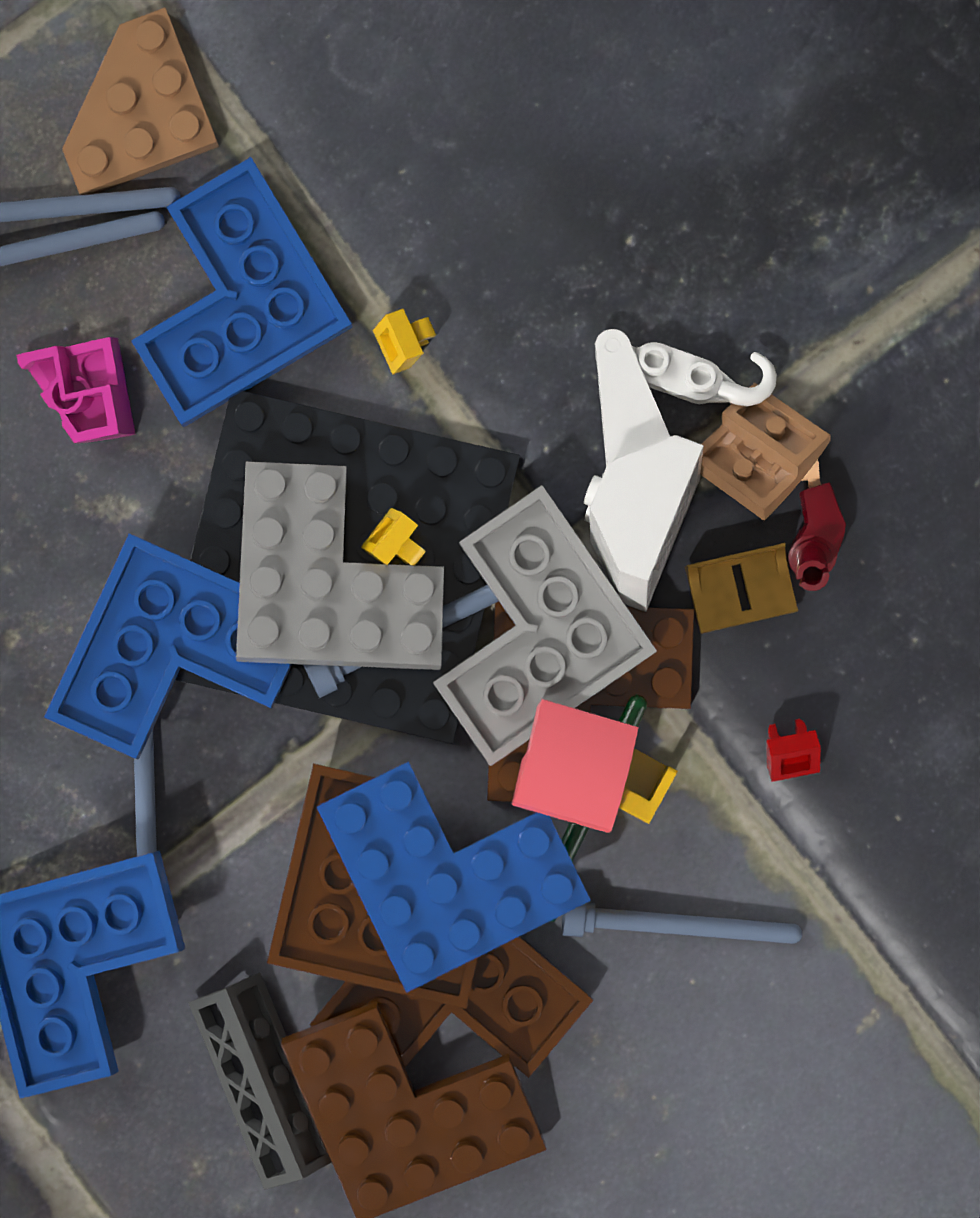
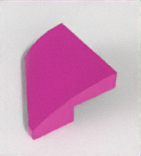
M107 337L67 347L53 346L17 355L18 364L22 369L29 370L43 390L40 394L49 408L56 410L60 414L62 427L74 443L95 442L135 435L118 338Z

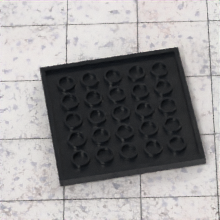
M241 391L229 398L190 561L240 583L246 462L346 466L343 563L384 564L372 557L361 546L390 508L404 513L418 525L409 539L426 552L415 566L444 567V606L487 585L459 542L508 509L520 455ZM395 555L388 565L409 564H406ZM485 608L442 628L440 670L361 667L344 675L345 681L336 685L338 690L319 698L304 665L292 664L275 703L454 744L459 720L433 682L474 655ZM180 668L175 679L185 683L241 695L183 668Z

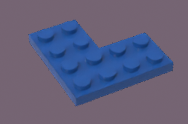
M252 157L167 206L168 211L216 291L131 340L184 428L229 401V398L241 391H247L353 328Z
M129 533L44 718L130 757L139 759L180 668L269 708H273L292 664L237 662L240 583Z
M409 761L317 806L321 818L406 993L591 901L548 815L536 812L453 853Z
M160 851L0 894V1023L20 1099L112 1076L119 1072L94 974L185 950Z

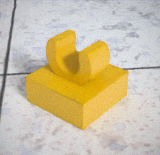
M404 309L386 314L373 329V333L392 375L409 369L424 354L421 347L429 343L428 339L436 336L429 317L410 324Z
M390 508L361 546L372 557L386 565L396 555L406 564L415 566L426 552L409 539L418 525L404 513Z

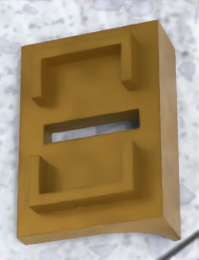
M785 543L685 566L700 634L798 612L786 560ZM740 564L750 610L742 611L732 571V566Z

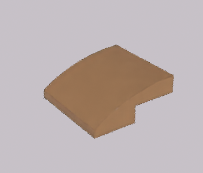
M754 382L750 387H755L757 384ZM772 394L760 404L752 406L731 404L722 412V425L701 444L704 446L700 475L765 521L812 468L829 444L831 435Z

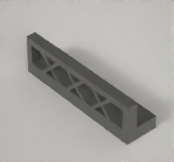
M261 973L251 975L223 989L188 1002L264 1190L304 1179L332 1163L281 1046L282 1038L286 1037V1034ZM218 1004L225 1022L224 1029L216 1024L209 1005ZM232 1053L240 1058L244 1068L243 1076L236 1072L231 1061ZM251 1100L260 1107L263 1115L262 1123L253 1115L250 1107ZM270 1147L279 1154L285 1171L277 1173L269 1154Z

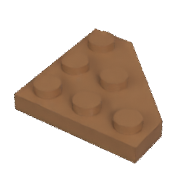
M166 8L119 25L62 150L80 195L99 193L219 147Z

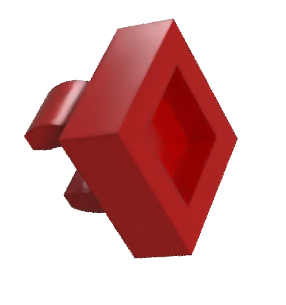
M796 719L795 734L781 737L777 732L776 724L769 725L766 748L767 768L771 782L820 772L821 746L816 730L807 731L803 720Z

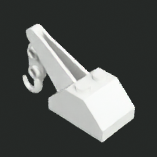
M609 329L602 332L597 337L595 343L606 469L603 477L594 476L588 487L584 504L588 505L584 521L590 523V542L608 581L624 604L646 612L698 486L704 446L676 435L670 437L650 388L695 404L729 402L735 405L752 406L760 404L770 397L776 387L777 375L774 365L769 359L754 352L751 354V360L762 369L763 379L755 387H744L736 384L716 364L709 360L656 342L647 343L641 347H634L625 333L620 330Z

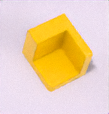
M634 748L619 808L649 824L678 771L670 766H665Z

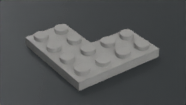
M246 462L236 661L440 670L444 567L343 563L346 466Z
M540 486L459 542L466 555L515 624V627L440 677L433 684L490 766L530 739L536 709L542 699L576 708L657 652L543 486Z

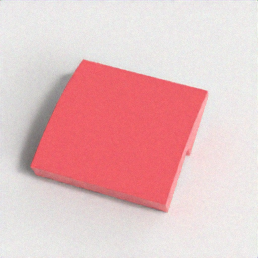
M542 699L536 709L527 753L521 761L512 805L610 833L623 795L639 727Z

